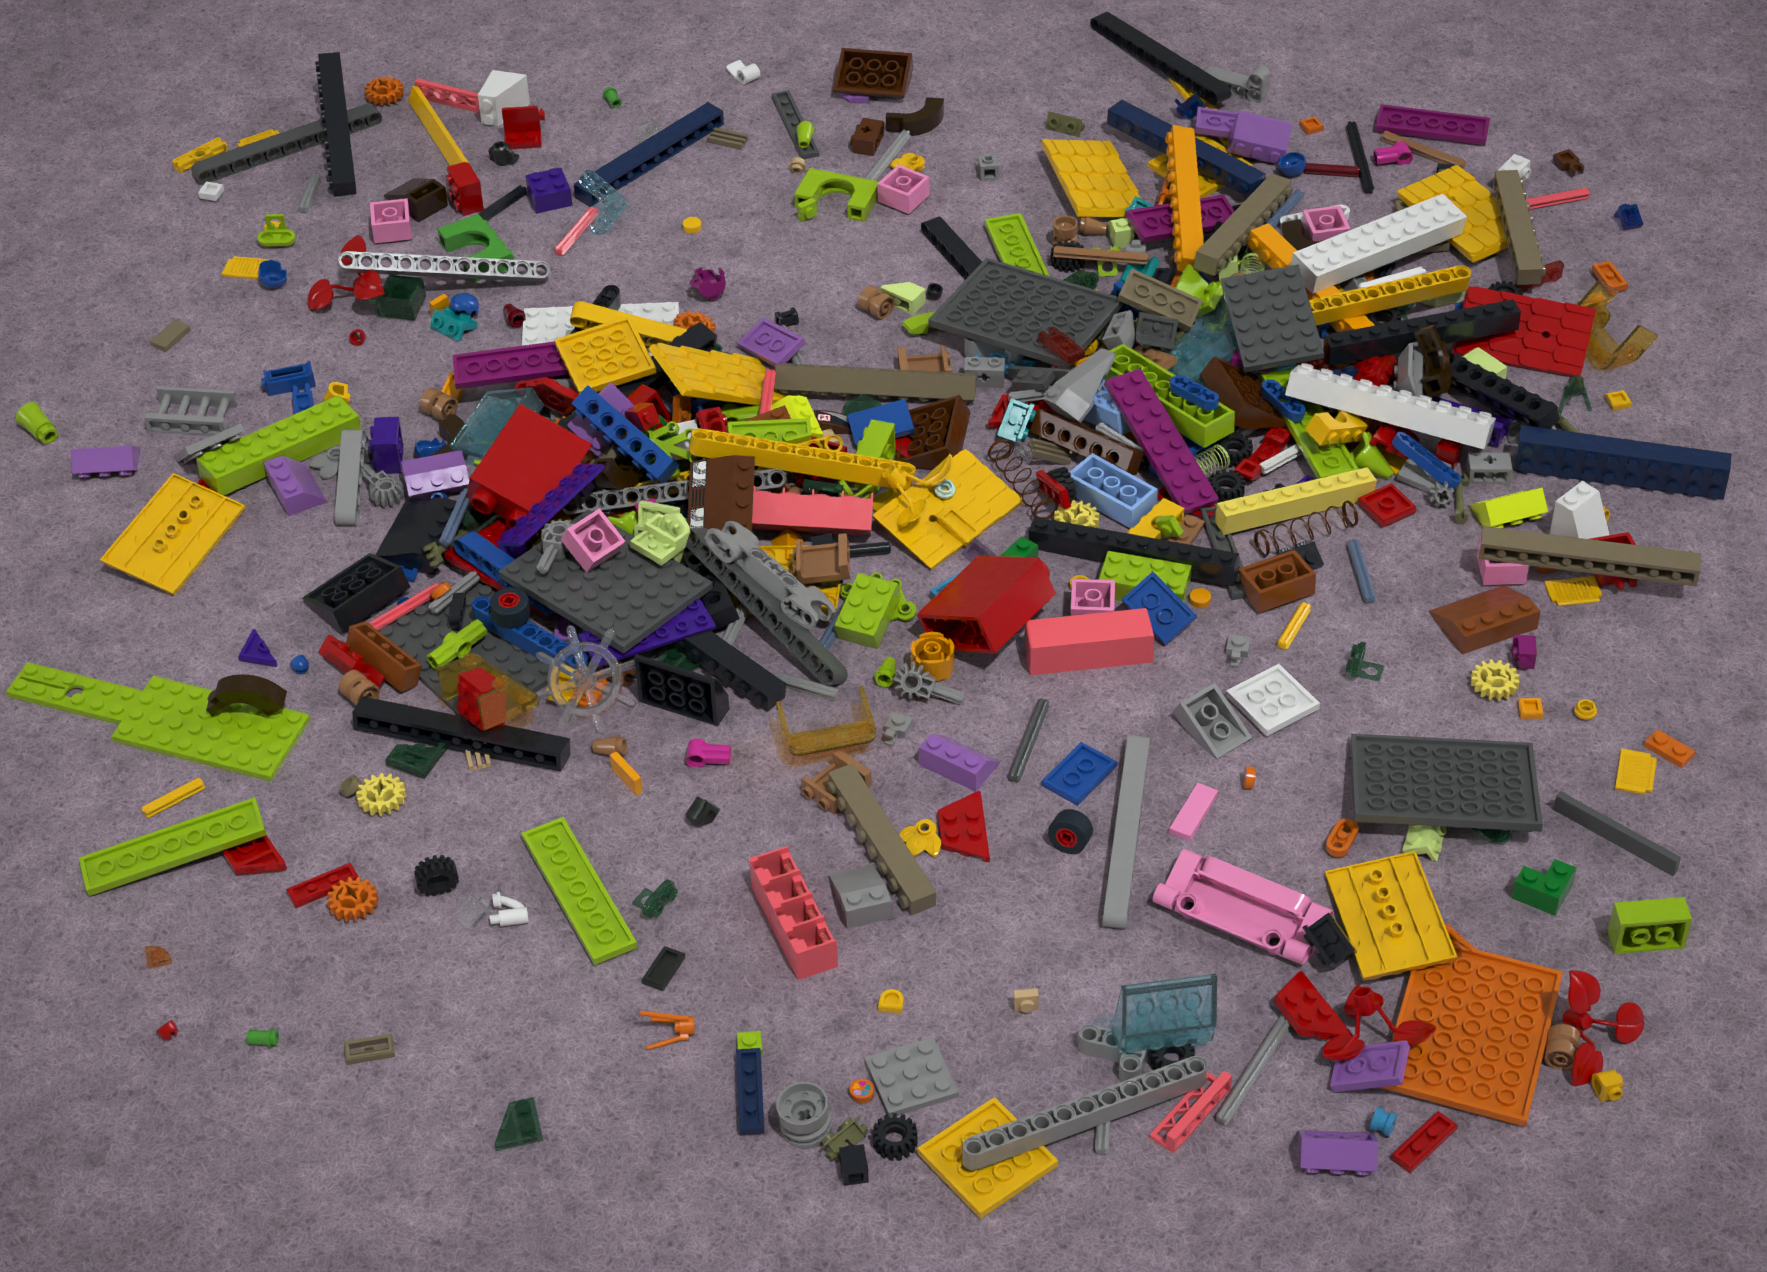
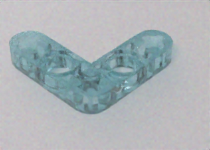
M586 170L579 178L581 185L605 205L591 223L593 232L602 235L627 207V200L592 170ZM600 188L604 189L607 195L602 194ZM619 203V206L615 208L614 205ZM605 211L610 212L613 218L608 217ZM601 221L604 222L602 227L599 226Z

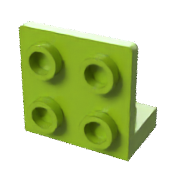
M1191 264L1186 266L1175 288L1203 300L1197 313V318L1214 311L1223 295L1221 280L1208 284Z

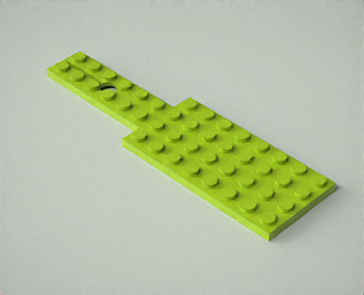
M30 662L26 663L6 691L7 697L117 724L118 727L111 736L113 742L267 781L273 780L311 720L310 714L282 708L267 716L256 707L244 703L228 705L212 715L206 711L208 696L213 691L210 689L152 676L145 688L139 690ZM73 688L83 690L82 693L74 694L72 697L66 695Z

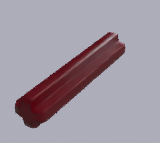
M1306 163L1304 173L1358 177L1359 167Z

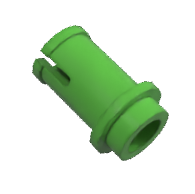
M612 87L604 89L603 97L608 100L611 107H620L622 101L617 96L616 89Z
M270 1028L268 1031L249 1029L246 1037L247 1044L268 1045L269 1048H272L273 1045H278L279 1032L273 1028Z

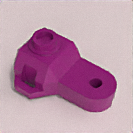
M702 267L697 268L694 271L695 278L689 281L690 286L696 288L709 301L718 299L719 295L724 293L726 286L725 273L721 267L718 268L720 275H716L712 269L703 270Z

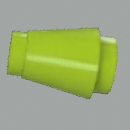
M802 121L796 128L798 146L806 149L809 147L815 129L811 122Z
M891 657L885 658L875 672L876 683L881 687H889L895 683L893 678L896 676V660Z

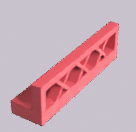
M418 78L415 80V86L420 88L428 101L480 113L479 93Z
M1223 1071L1217 1078L1207 1072L1206 1082L1210 1081L1212 1085L1205 1092L1203 1087L1188 1092L1151 1132L1149 1138L1175 1153L1231 1090L1232 1075ZM1199 1098L1190 1108L1189 1101L1191 1099ZM1179 1114H1184V1116L1175 1124L1174 1117ZM1170 1130L1166 1134V1140L1159 1136L1162 1131Z

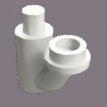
M500 892L492 894L494 908L502 909V905H505L512 909L499 910V914L490 915L491 925L500 923V926L503 927L529 923L527 907H524L522 903L501 896Z

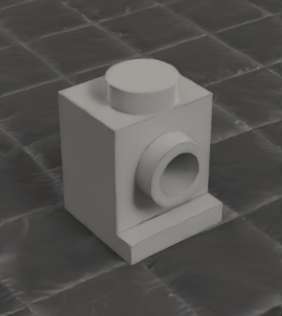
M987 153L983 156H978L980 180H999L997 155ZM984 170H994V173L984 174Z

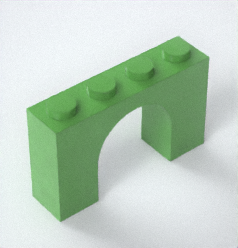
M479 214L437 229L439 243L447 253L468 245H482L487 248L468 257L514 260L512 251L505 247L503 240L497 237L495 230H491L488 222L483 220ZM462 264L463 272L468 271V266L466 264ZM478 266L480 272L486 273L488 271L487 266ZM504 266L497 267L500 273L507 270ZM469 279V280H470L471 283H474V282H477V281L482 280V279Z

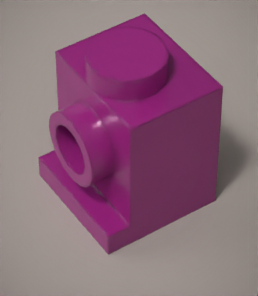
M1513 635L1511 652L1512 660H1516L1517 668H1535L1537 657L1536 636Z

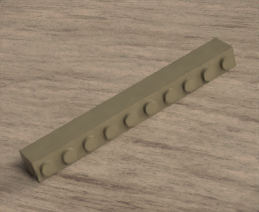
M1271 173L1197 250L1193 268L1213 276L1220 270H1223L1225 264L1230 262L1235 254L1239 253L1243 245L1247 244L1250 231L1262 226L1264 222H1268L1270 216L1275 214L1279 206H1283L1285 200L1291 196L1293 188H1291L1292 180Z
M777 363L775 368V389H779L780 393H791V390H799L800 394H811V391H817L819 395H831V392L839 393V396L846 397L851 396V393L859 394V397L869 398L871 395H879V398L882 399L899 396L901 400L919 397L921 401H931V398H939V401L960 395L965 403H971V400H975L976 374L793 363Z
M1483 526L1479 559L1696 587L1701 566V553Z

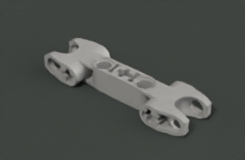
M727 521L722 531L717 528H711L707 531L704 538L715 555L725 563L734 561L745 573L772 596L781 601L783 613L791 620L806 629L815 628L819 619L823 621L832 620L836 610L826 595L815 586L806 588L795 576L759 548L758 538L747 528L735 521ZM730 526L735 529L736 534L732 535L730 533ZM712 534L716 535L720 540L719 544L713 542ZM821 605H825L828 608V615L822 612L820 609ZM805 615L811 617V624L805 620Z

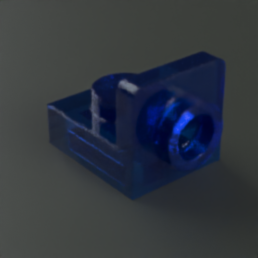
M1196 93L1182 104L1178 99L1174 101L1178 106L1175 108L1181 117L1185 115L1189 120L1197 115L1198 107H1207Z
M1623 204L1618 207L1614 217L1620 218L1623 230L1641 228L1643 226L1637 204Z

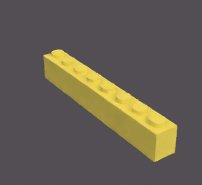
M1368 467L1219 502L1216 508L1215 523L1222 534L1226 535L1308 515L1312 512L1325 511L1329 506L1341 507L1344 501L1347 500L1353 504L1358 503L1359 497L1375 491L1377 480Z

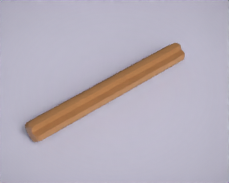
M1385 131L1382 134L1381 140L1383 142L1394 145L1396 142L1404 141L1412 153L1441 164H1457L1462 169L1465 168L1466 161L1389 131Z
M1055 246L1053 250V256L1057 258L1147 265L1149 260L1147 253Z

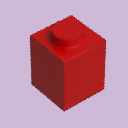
M640 402L624 411L627 419L640 431H645L661 422L653 403Z
M1442 438L1436 446L1435 456L1441 461L1452 465L1451 469L1454 470L1462 457L1463 444Z

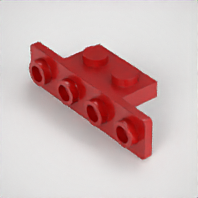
M327 635L319 649V653L345 674L351 670H358L380 689L386 676L366 662L361 654L349 649L350 646L336 639L332 635Z

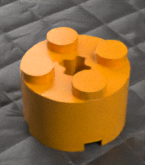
M939 632L923 633L919 635V639L915 642L913 640L911 643V663L916 662V669L921 664L924 665L921 672L929 671L930 675L937 677L935 681L947 680L954 670V643L950 638L949 640L946 639L944 634Z

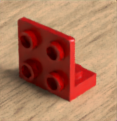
M538 106L502 108L505 133L504 142L510 145V149L542 148Z

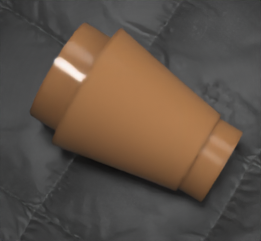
M1087 216L1086 218L1081 217L1078 232L1083 233V235H1105L1107 224Z
M618 735L594 740L593 752L608 756L614 752L626 755V738H621Z

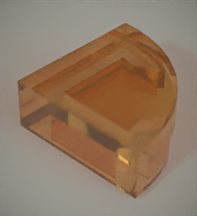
M145 946L149 969L173 964L170 954L165 949L158 946Z

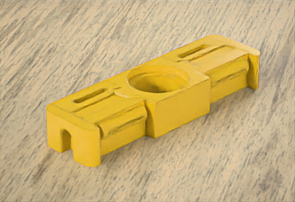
M215 138L173 159V167L183 174V171L190 169L195 162L228 151L227 143L225 141L222 142L221 138Z

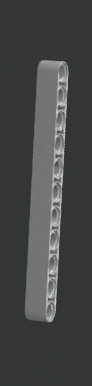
M351 251L341 253L337 263L339 269L347 273H365L369 270H374L378 274L530 282L544 281L550 273V266L543 261ZM344 258H349L352 261V264L350 266H345L342 264L341 260ZM363 259H369L372 265L369 267H364L361 264V261ZM388 260L391 266L384 268L381 265V261ZM402 261H408L411 267L408 269H404L401 267L400 263ZM427 262L430 268L423 270L420 267V263ZM446 263L450 269L443 271L440 269L439 264ZM466 264L469 270L463 272L459 269V265ZM485 265L488 271L482 273L479 271L478 266ZM498 266H504V267H506L507 273H505V274L500 273V272L497 270V267H498ZM524 267L526 274H519L517 268ZM543 268L546 274L543 276L538 275L536 269Z
M780 469L754 472V477L762 479V484L756 487L758 491L780 490L787 484V477ZM776 474L783 476L782 482L778 485L772 483V477ZM689 480L591 492L585 497L577 494L570 500L576 502V508L573 511H568L565 505L562 510L569 516H579L587 510L594 512L599 508L602 512L635 508L634 504L642 500H649L648 494L652 490L659 492V496L656 499V502L659 504L688 502ZM674 487L679 488V495L671 498L669 496L670 489ZM631 493L638 494V500L635 503L628 502V496ZM612 495L617 496V503L609 506L607 503L608 498ZM590 498L597 500L594 508L587 507V501Z
M1128 735L1103 913V927L1126 929L1136 858L1135 853L1137 850L1150 749V737Z
M1192 1056L971 1136L963 1142L962 1163L969 1170H978L1199 1089L1206 1083L1208 1063L1201 1056Z

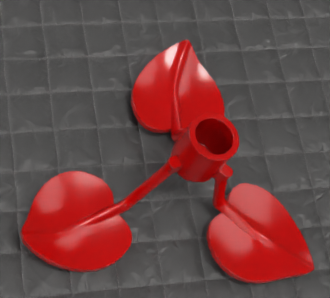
M358 235L350 239L343 246L341 253L346 251L366 252V244L363 237ZM344 258L341 260V262L346 266L352 264V261L349 258ZM369 270L364 274L357 273L359 277L353 281V288L336 284L330 285L329 280L321 279L309 291L308 308L309 310H320L327 307L332 302L334 296L333 288L352 291L359 300H370L382 296L385 292L382 287L381 278L374 270Z
M1571 970L1569 971L1570 984L1568 990L1570 1008L1564 1012L1562 1021L1563 1024L1575 1027L1580 1032L1581 1038L1587 1042L1582 1043L1577 1048L1573 1060L1571 1085L1576 1087L1592 1082V1075L1602 1072L1603 1069L1602 1053L1595 1050L1596 1044L1581 1031L1589 1029L1592 1023L1616 1027L1615 1038L1619 1042L1632 1043L1641 1035L1645 1022L1641 1008L1632 1002H1626L1618 1008L1616 1013L1617 1022L1591 1018L1587 1012L1591 1011V1005L1596 1004L1600 999V984L1593 975L1587 972Z
M1357 984L1344 1005L1346 1015L1356 1017L1355 1034L1353 1037L1348 1034H1342L1331 1038L1325 1044L1322 1056L1338 1061L1348 1060L1359 1055L1365 1047L1364 1041L1358 1039L1360 1037V1016H1370L1375 1011L1380 1013L1391 1031L1396 1033L1394 1041L1407 1040L1409 1046L1426 1040L1435 1032L1436 1026L1423 1021L1409 1020L1402 1022L1398 1028L1394 1027L1381 1008L1384 1003L1382 995L1373 992L1368 986L1361 987Z

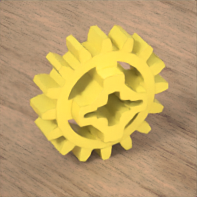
M1072 500L1070 508L1063 509L1061 506H1058V511L1054 512V520L1095 528L1099 527V513L1096 512V507L1091 508V503L1084 505L1082 500L1079 503Z
M1490 659L1489 664L1482 661L1481 666H1475V670L1472 671L1471 686H1474V692H1481L1480 697L1487 695L1489 700L1496 697L1498 701L1501 700V697L1509 699V695H1515L1516 690L1519 688L1520 675L1516 674V668H1509V663L1502 665V660L1494 663Z
M380 773L377 778L375 775H371V780L364 779V785H358L359 791L356 792L358 805L363 808L364 813L370 810L371 816L376 812L379 813V816H383V812H387L390 815L392 814V809L399 810V804L403 805L405 803L406 790L404 782H400L399 777L393 779L392 774L384 777V774Z

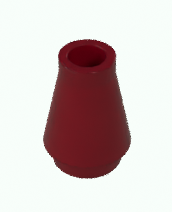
M512 304L504 306L503 312L509 325L521 327L523 321L526 320L524 311Z

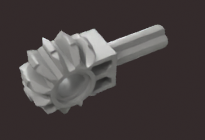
M364 463L363 478L368 483L372 503H375L377 507L382 505L384 509L387 505L393 508L394 503L400 504V500L404 499L402 481H399L397 477L391 478L383 470L375 473Z
M551 520V523L545 524L544 529H542L543 555L537 565V570L541 574L549 572L555 558L562 559L565 553L568 552L567 547L560 539L565 531L574 525L570 524L569 520Z
M916 662L911 663V668L908 667V664L904 663V671L899 668L896 670L899 676H895L893 681L900 682L895 686V690L903 688L900 694L902 697L908 692L909 699L913 698V693L918 698L922 696L929 699L930 694L957 704H961L964 699V692L935 682L937 677L930 675L929 671L922 673L921 671L924 668L922 664L916 669ZM913 675L918 679V683L913 686L909 685L906 678Z

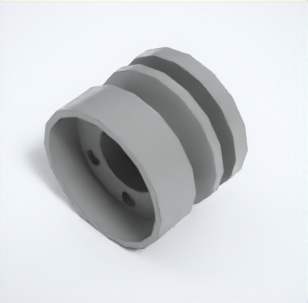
M807 1081L796 1082L781 1091L777 1098L776 1110L784 1139L790 1145L800 1149L814 1148L821 1145V1141L832 1132V1117L829 1110L828 1097L824 1089L817 1084Z

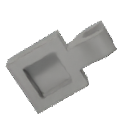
M1229 634L1226 655L1232 658L1230 667L1239 668L1241 657L1248 658L1251 637Z
M892 712L884 726V736L887 737L884 744L893 747L898 737L905 738L913 724V717Z

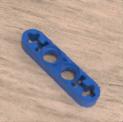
M1398 432L1395 435L1392 444L1396 449L1443 484L1447 481V488L1453 487L1455 490L1459 486L1462 478L1453 469L1409 435L1403 432Z

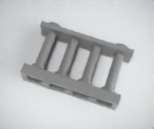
M157 386L156 390L161 404L157 413H146L144 419L148 432L213 436L227 430L224 417L227 407L237 408L238 403L235 391ZM169 404H180L176 414H165ZM188 405H200L196 416L185 415ZM208 406L219 407L215 417L204 416Z

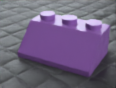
M1239 110L1228 138V153L1277 164L1279 163V158L1285 156L1287 152L1292 123Z
M610 382L599 395L627 419L624 411L634 405ZM599 407L593 410L592 415L598 412ZM577 414L567 424L568 427L577 436L592 443L591 450L599 456L611 443L603 437L605 433L601 429L597 432L589 425L591 422L589 418L586 417L583 420ZM613 420L607 423V427L612 425Z
M136 446L71 449L72 474H78L79 478H90L91 474L99 473V477L111 476V472H119L120 476L132 475V471L138 470L140 448Z
M462 450L401 461L409 501L429 498L435 492L450 494L468 489L469 477Z
M285 456L263 462L267 480L288 516L327 503L304 463Z
M930 734L919 747V765L975 792L1000 764V761L945 735Z
M1298 1130L1300 1168H1305V1172L1319 1173L1320 1169H1330V1173L1345 1174V1170L1355 1171V1174L1371 1175V1171L1377 1172L1378 1140L1374 1133Z

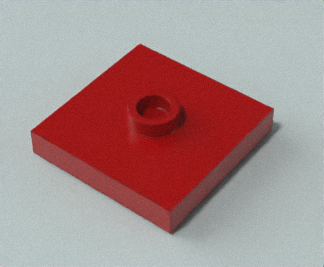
M1392 483L1358 498V504L1382 528L1416 513L1417 507Z

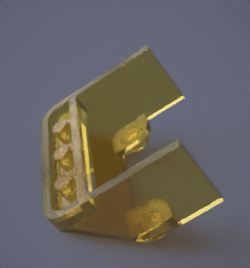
M1598 280L1577 305L1596 309L1586 356L1597 368L1609 370L1637 361L1657 339L1658 335L1638 324L1619 346L1604 329L1611 317L1610 311L1606 306L1619 291Z
M475 653L465 654L463 658L436 669L442 697L445 701L458 695L459 673L482 667L495 677V680L491 683L493 690L477 697L482 725L485 730L532 710L539 705L536 692Z
M863 686L859 687V710L863 721L790 734L781 701L776 702L777 726L784 750L790 756H803L867 744L876 738V726Z

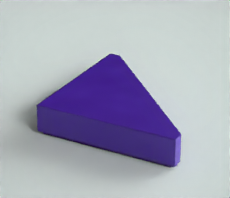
M253 629L238 656L239 661L277 667L276 659H274L269 648L258 635L257 630Z

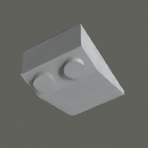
M1216 683L1182 701L1173 710L1174 715L1183 728L1215 759L1252 739V736Z
M874 865L829 875L847 929L892 918L890 895Z

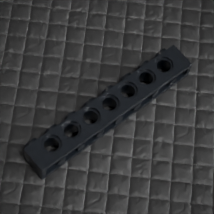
M1448 350L1452 372L1450 387L1525 426L1550 429L1560 420L1558 407L1554 402L1547 401L1538 394H1533L1524 387L1517 386L1510 380L1503 379L1497 376L1496 373L1482 368L1479 364H1474L1465 357H1460L1451 350Z
M686 502L677 507L680 508V513L683 517L687 519L688 504ZM685 547L682 555L684 558L681 559L682 564L713 582V589L702 596L700 600L714 621L716 629L739 620L740 617L725 585Z

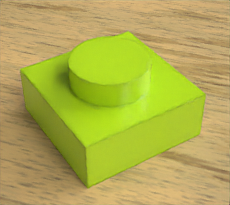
M813 197L797 204V218L801 222L817 216V201Z
M1174 515L1159 516L1155 521L1164 538L1180 537L1184 532Z
M761 1031L737 1033L738 1049L760 1048L761 1055H763Z

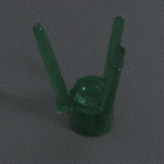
M1580 375L1571 376L1568 379V386L1564 387V394L1558 412L1562 414L1569 393L1574 396L1582 394L1588 411H1592L1583 377Z

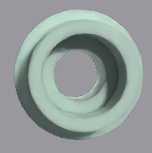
M945 479L934 487V492L938 497L948 499L954 495L955 486L951 480Z

